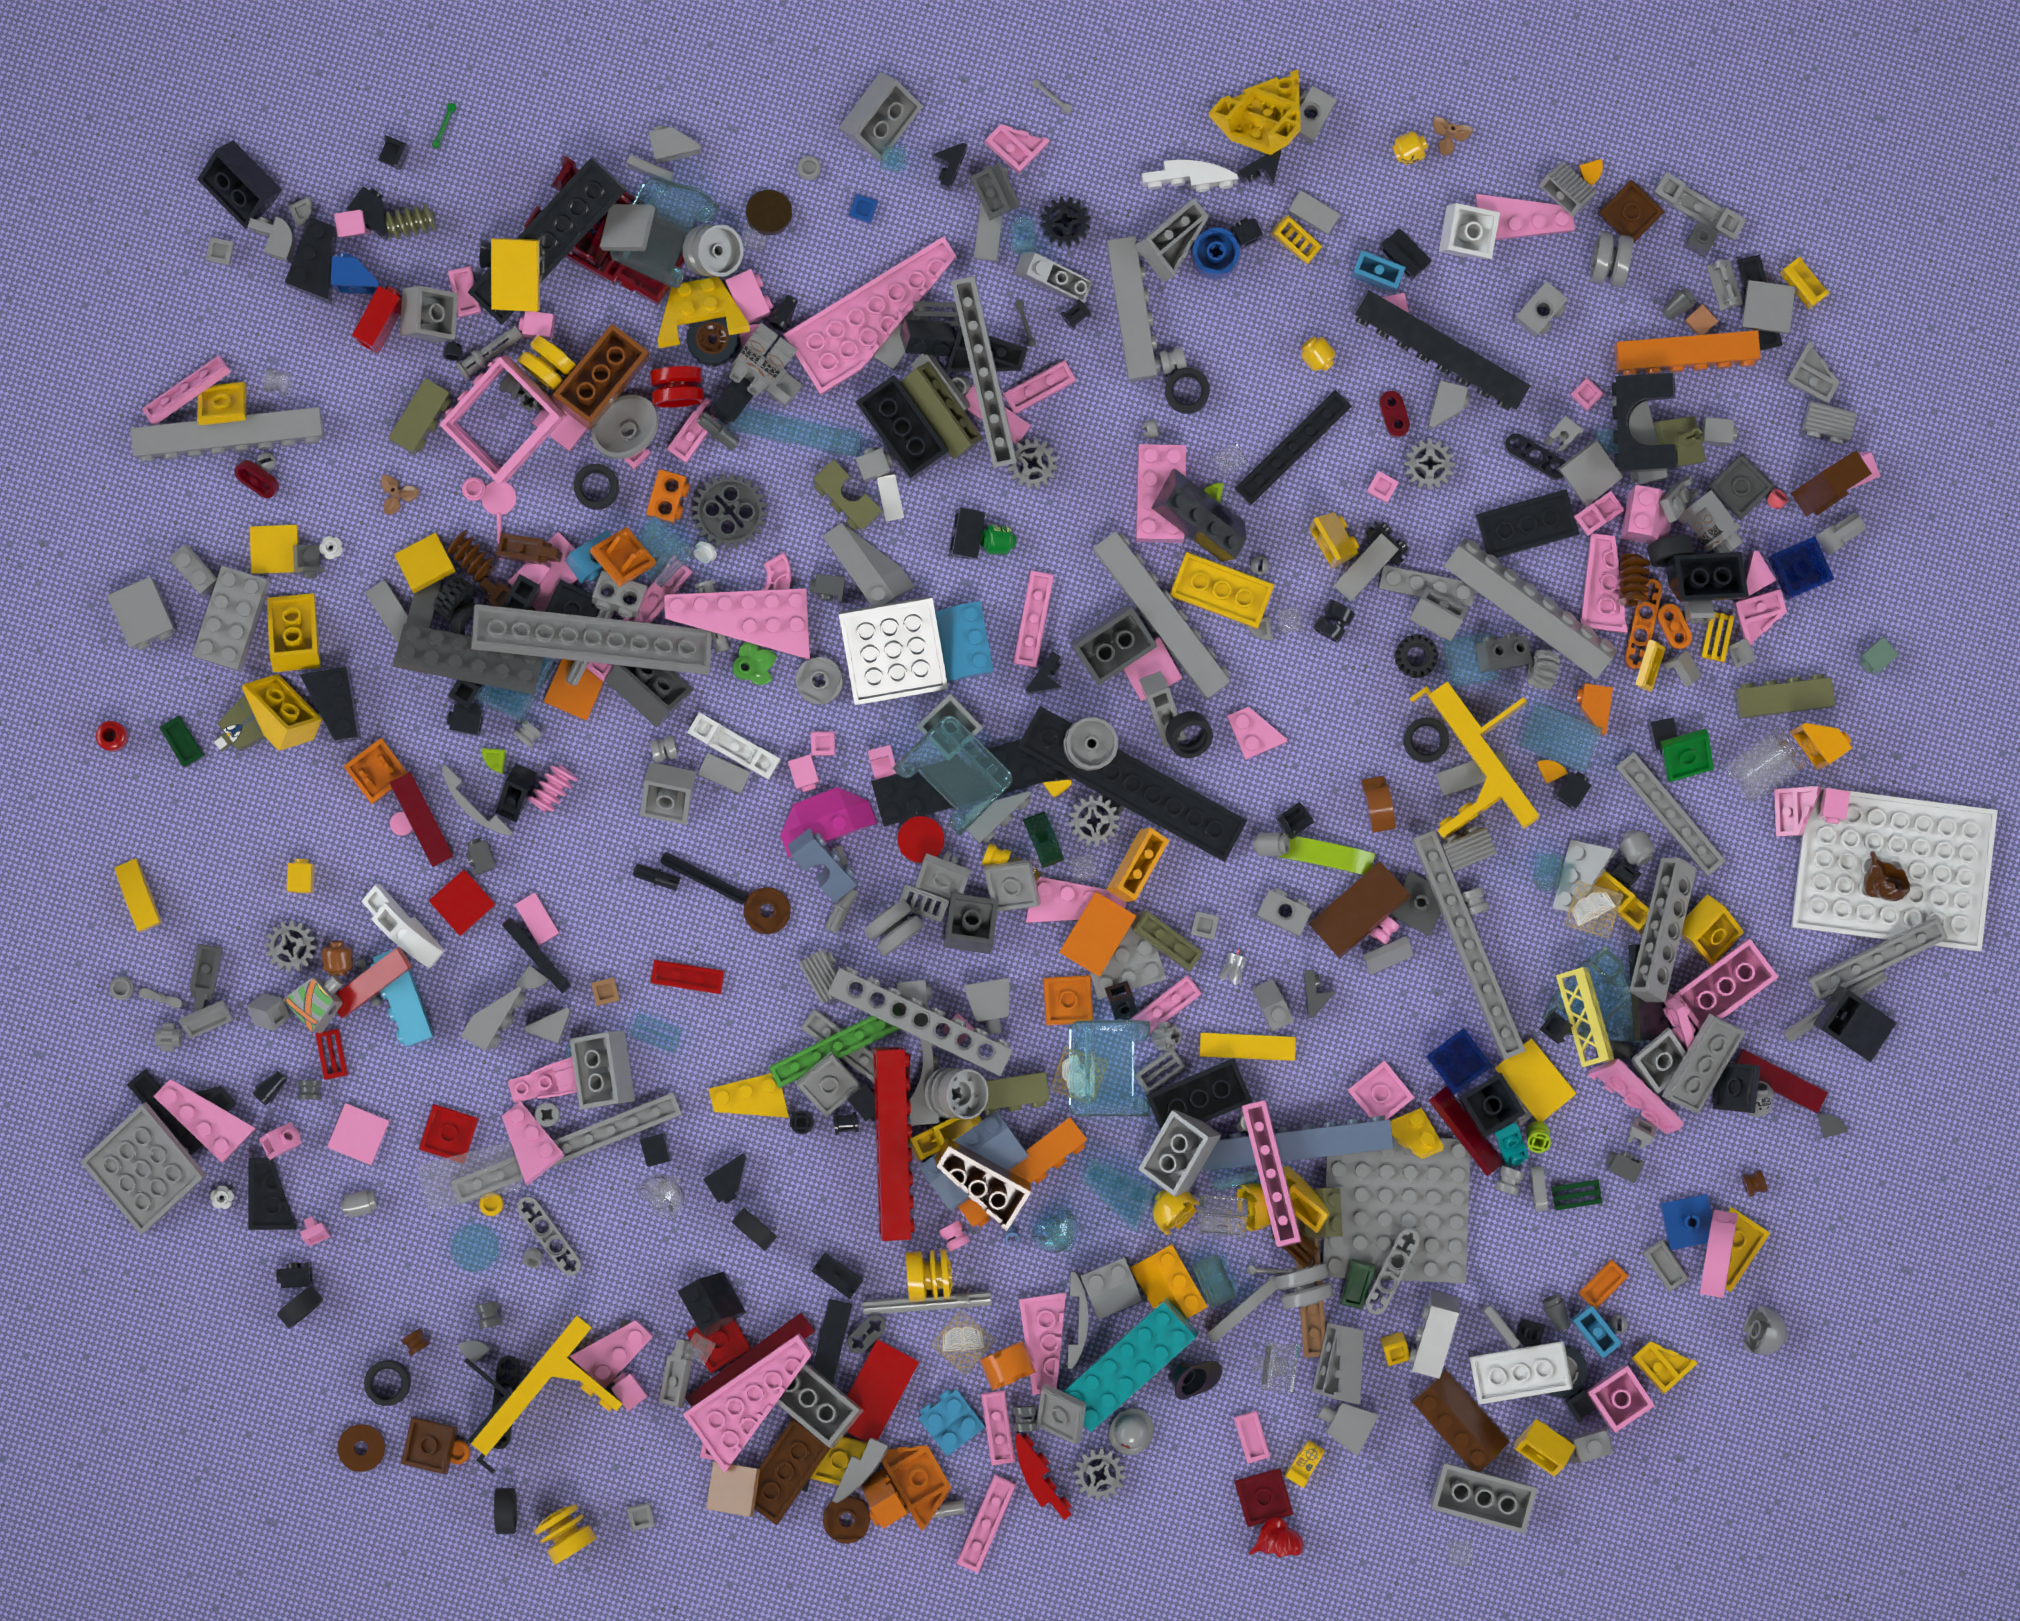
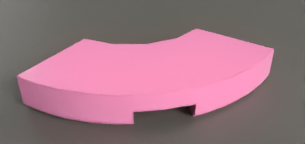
M783 552L764 564L767 572V581L763 590L790 589L791 569L788 559Z

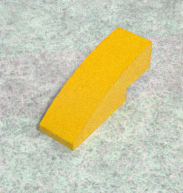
M137 858L115 867L118 882L137 931L142 933L162 924L163 922L154 903V897Z
M1604 871L1602 876H1599L1595 882V887H1592V892H1602L1605 890L1615 892L1613 894L1607 892L1616 906V898L1619 903L1617 912L1614 909L1612 910L1633 930L1642 935L1649 908L1608 872Z
M979 1115L973 1119L951 1118L909 1139L908 1144L912 1148L917 1162L937 1153L947 1137L955 1141L982 1120Z
M1287 1165L1283 1169L1295 1216L1314 1232L1318 1233L1330 1213L1310 1185Z

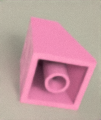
M1635 485L1628 493L1620 539L1650 544L1656 540L1669 537L1672 522H1668L1659 502L1666 493L1657 488Z

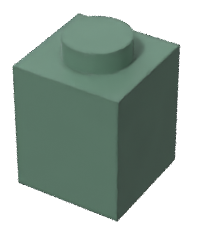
M1882 637L1858 657L1861 661L1859 664L1866 673H1872L1874 676L1899 654Z

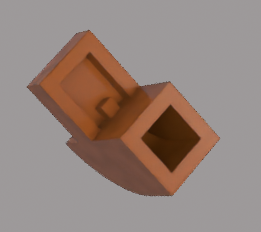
M1384 775L1361 780L1372 833L1395 829L1392 798Z

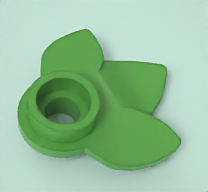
M745 642L739 648V658L732 665L733 674L741 680L749 679L755 685H765L772 681V677L767 670L774 665L777 655L770 650H759L758 645ZM746 664L748 671H743L741 665Z

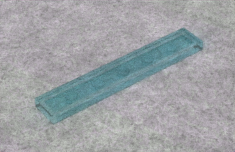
M743 409L734 422L731 421L729 425L725 424V428L730 431L856 458L859 455L863 437L861 433L749 409Z

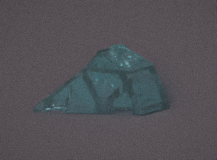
M1604 946L1583 960L1576 969L1582 967L1589 968L1609 1040L1643 1044V1040H1634L1631 992H1629L1630 989L1627 984L1623 962ZM1575 975L1568 977L1564 982L1566 989L1573 993L1578 985ZM1560 988L1554 993L1542 1016L1544 1021L1555 1011L1569 1022ZM1575 998L1571 1005L1572 1011L1581 1015L1584 1009L1583 1001ZM1582 1021L1578 1027L1579 1035L1588 1037L1591 1031L1590 1025ZM1568 1031L1566 1035H1573V1034H1572V1032H1569V1031Z

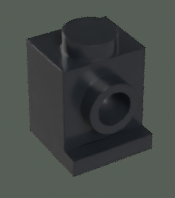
M1244 218L1235 224L1236 226L1230 228L1239 244L1240 250L1262 240L1263 233L1255 218Z
M1128 981L1105 988L1115 1020L1127 1021L1132 1018L1133 1014L1138 1013ZM1126 992V994L1113 998V996Z
M305 1262L304 1267H301V1263H288L286 1268L277 1269V1283H281V1288L313 1286L312 1262Z

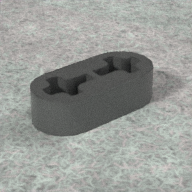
M880 1315L868 1317L849 1336L847 1342L849 1349L854 1353H862L871 1346L886 1329L884 1318ZM879 1319L882 1322L880 1324L881 1330L879 1332L874 1330L869 1335L866 1331L871 1327L870 1320L877 1321ZM865 1334L867 1338L862 1342L864 1347L862 1349L859 1346L854 1348L852 1346L854 1344L852 1338L854 1336L860 1338Z

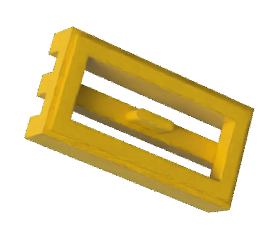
M1714 612L1715 618L1719 620L1712 654L1707 653L1715 618L1708 622L1701 658L1724 663L1734 616ZM1724 620H1727L1723 645L1719 657L1717 656V651L1720 642L1722 627Z
M1648 641L1635 683L1636 686L1648 692L1653 690L1666 649L1657 641Z

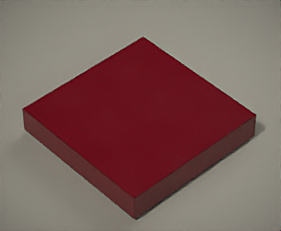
M1280 1468L1234 1480L1247 1528L1265 1523L1273 1517L1283 1518L1293 1515Z

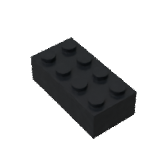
M895 375L855 402L860 413L910 483L949 456L948 449Z
M1234 1058L1145 1095L1159 1130L1162 1129L1172 1110L1207 1122L1253 1102Z

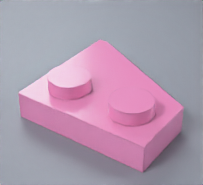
M1000 124L985 139L984 143L1015 172L1020 174L1049 144L1050 140L1045 137L1041 139L1031 136L1029 132L1014 130L1012 127Z
M1781 589L1734 602L1743 638L1748 640L1749 645H1752L1753 641L1763 632H1766L1776 620H1779L1787 613Z

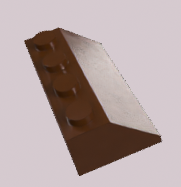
M1446 1369L1441 1373L1440 1379L1435 1378L1410 1400L1414 1407L1471 1470L1481 1472L1510 1442Z

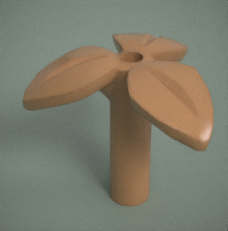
M1438 116L1433 119V128L1436 134L1445 136L1438 143L1439 152L1443 156H1448L1454 151L1453 138L1462 142L1468 139L1473 132V128L1468 125L1449 124L1446 119Z
M384 474L381 477L382 489L392 496L386 499L383 505L386 515H392L399 511L401 508L400 498L406 502H411L420 493L419 489L412 485H406L399 490V482L390 475Z

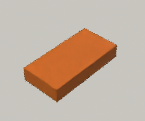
M1610 1259L1578 1294L1596 1310L1629 1276Z

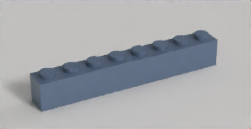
M1385 1116L1370 1117L1371 1122L1361 1123L1360 1118L1347 1120V1125L1341 1126L1337 1125V1121L1323 1123V1128L1314 1129L1313 1124L1299 1126L1300 1131L1290 1132V1127L1275 1129V1137L1282 1162L1394 1149L1391 1121L1385 1120ZM1242 1133L1228 1134V1139L1218 1140L1202 1168L1203 1171L1256 1165L1250 1137H1243Z

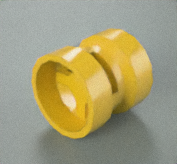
M989 843L981 865L1007 863L1012 851L998 849L996 845Z

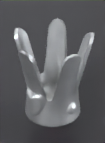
M1238 949L1237 954L1228 953L1227 962L1218 976L1221 981L1225 980L1229 973V980L1233 981L1234 985L1238 984V980L1240 985H1242V969H1244L1246 958L1239 955L1240 949Z

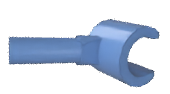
M1012 1226L1009 1227L1005 1234V1242L1008 1246H1010L1008 1237L1011 1235L1016 1236L1018 1243L1020 1241L1018 1233L1013 1231Z

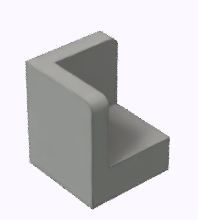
M783 368L766 391L768 395L786 408L800 391L802 384Z
M264 993L247 1006L252 1021L257 1027L274 1031L290 1018L283 998Z

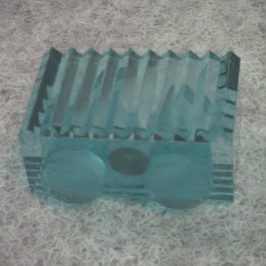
M1215 1253L1191 1264L1210 1309L1237 1297L1235 1292L1239 1291L1234 1278H1228L1225 1270L1229 1269L1224 1255L1219 1257L1218 1253Z

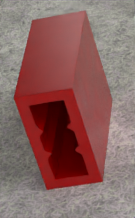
M378 286L352 334V337L359 345L378 355L401 314L402 296L399 295L397 290L386 286L385 289Z

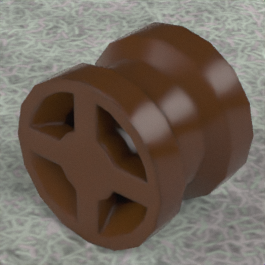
M1760 1169L1754 1171V1174L1741 1175L1744 1189L1749 1198L1753 1197L1757 1192H1768L1764 1175Z
M421 1328L400 1340L403 1345L408 1347L410 1357L431 1344L428 1339L424 1338Z

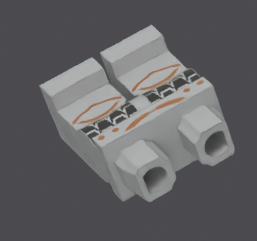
M762 323L754 330L730 366L732 370L729 374V377L738 383L744 377L748 379L751 384L747 390L755 397L768 389L797 351L796 348L780 337L766 357H764L763 355L778 335Z
M1712 490L1687 508L1678 518L1681 524L1687 521L1696 532L1698 541L1705 545L1703 549L1706 553L1712 549L1715 553H1729L1744 542L1736 532L1741 526L1737 521L1734 523L1732 516Z

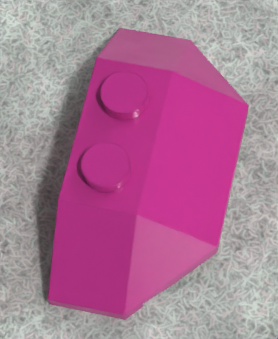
M836 787L793 804L780 836L790 858L792 856L787 845L809 828L815 834L819 832L828 843L875 825L877 821L869 801Z

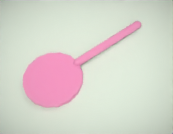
M492 481L485 486L486 492L481 501L486 511L497 515L498 547L502 533L501 515L507 514L513 509L517 497L515 490L509 483L498 484L496 481Z

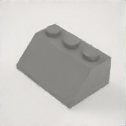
M880 72L839 126V129L852 142L882 162L923 105L896 79Z
M625 1031L605 1032L569 1039L580 1110L635 1101Z
M1172 1110L1138 1170L1174 1197L1179 1196L1183 1192H1189L1221 1134L1199 1119Z

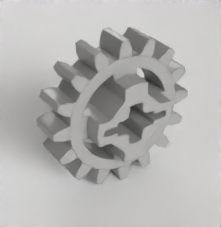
M1035 438L1033 444H1030L1028 439H1025L1024 446L1019 442L1017 443L1018 450H1015L1016 458L1023 465V471L1021 474L1018 472L1016 463L1008 467L1007 471L1014 472L1011 480L1018 479L1019 487L1025 483L1027 484V490H1030L1031 485H1035V488L1039 490L1040 483L1048 486L1047 478H1055L1051 471L1058 470V466L1053 465L1054 462L1058 461V458L1055 456L1051 457L1054 449L1050 448L1047 450V442L1039 445L1038 439ZM1035 449L1034 453H1024L1026 450ZM1043 455L1048 460V468L1042 464L1041 459ZM1034 459L1037 460L1036 465L1038 467L1029 469L1028 462L1026 461L1032 462ZM1037 474L1042 476L1038 479H1029L1031 476Z
M1430 438L1427 444L1420 440L1418 448L1412 445L1410 448L1413 454L1406 453L1405 457L1409 461L1403 463V466L1409 467V470L1405 472V476H1412L1410 483L1412 484L1417 481L1418 489L1426 485L1427 491H1430L1432 485L1439 489L1440 482L1446 485L1448 483L1446 476L1452 477L1454 474L1449 468L1455 467V463L1450 462L1454 454L1446 453L1449 447L1441 448L1440 440L1434 445ZM1425 450L1424 456L1421 459H1415L1419 452ZM1435 451L1438 452L1443 457V459H1439L1435 455ZM1428 459L1431 460V464H1435L1431 470H1428V466L1424 465ZM1415 470H1419L1424 475V479ZM1444 470L1440 477L1434 479L1435 472Z
M1090 795L1088 802L1081 798L1082 805L1074 804L1073 807L1077 811L1076 813L1071 812L1069 814L1074 818V821L1069 822V825L1076 828L1071 833H1079V842L1084 838L1087 839V846L1092 841H1095L1096 846H1100V840L1108 843V835L1111 837L1116 836L1112 831L1113 828H1120L1115 823V820L1120 819V816L1114 815L1118 808H1110V799L1105 803L1102 802L1103 796L1101 795L1098 800H1095L1094 796ZM1097 805L1105 808L1109 814H1102L1098 811ZM1088 806V814L1083 818H1079L1081 811ZM1093 810L1096 818L1101 819V822L1097 823L1096 830L1093 823L1088 822V819L1092 818ZM1110 823L1109 829L1101 835L1102 826ZM1085 826L1091 830L1092 836L1084 833L1081 827Z
M290 921L289 926L285 922H281V929L274 926L272 929L275 934H267L271 941L264 944L265 947L270 948L266 956H273L270 963L272 965L279 963V970L286 966L287 972H292L293 967L297 971H301V964L308 967L309 962L307 959H315L311 951L318 948L312 945L316 937H309L312 930L310 928L303 930V923H299L295 927V921ZM291 931L299 932L303 938H295ZM281 935L282 940L280 944L276 946L277 939ZM289 939L292 943H296V946L293 947V954L290 950H286V947L289 946ZM306 947L305 954L301 958L300 953L302 949ZM279 955H287L291 962L283 961Z
M1100 1448L1099 1454H1095L1094 1450L1091 1449V1456L1088 1457L1082 1454L1083 1463L1076 1462L1080 1470L1074 1471V1474L1079 1476V1479H1076L1074 1482L1075 1484H1082L1079 1491L1082 1493L1086 1490L1088 1492V1499L1093 1494L1096 1501L1100 1500L1101 1495H1104L1105 1499L1109 1500L1108 1494L1110 1492L1116 1496L1115 1488H1123L1119 1480L1126 1478V1475L1120 1474V1471L1125 1467L1124 1465H1117L1120 1460L1119 1457L1111 1458L1112 1451L1105 1455L1103 1448ZM1094 1459H1102L1100 1464L1094 1466L1088 1464ZM1110 1463L1115 1468L1116 1477L1109 1474L1108 1468ZM1104 1466L1103 1473L1106 1476L1105 1479L1100 1478L1094 1485L1096 1476L1093 1472L1095 1470L1099 1471ZM1084 1472L1090 1475L1091 1482L1089 1486L1084 1481ZM1100 1485H1111L1108 1489L1097 1491Z

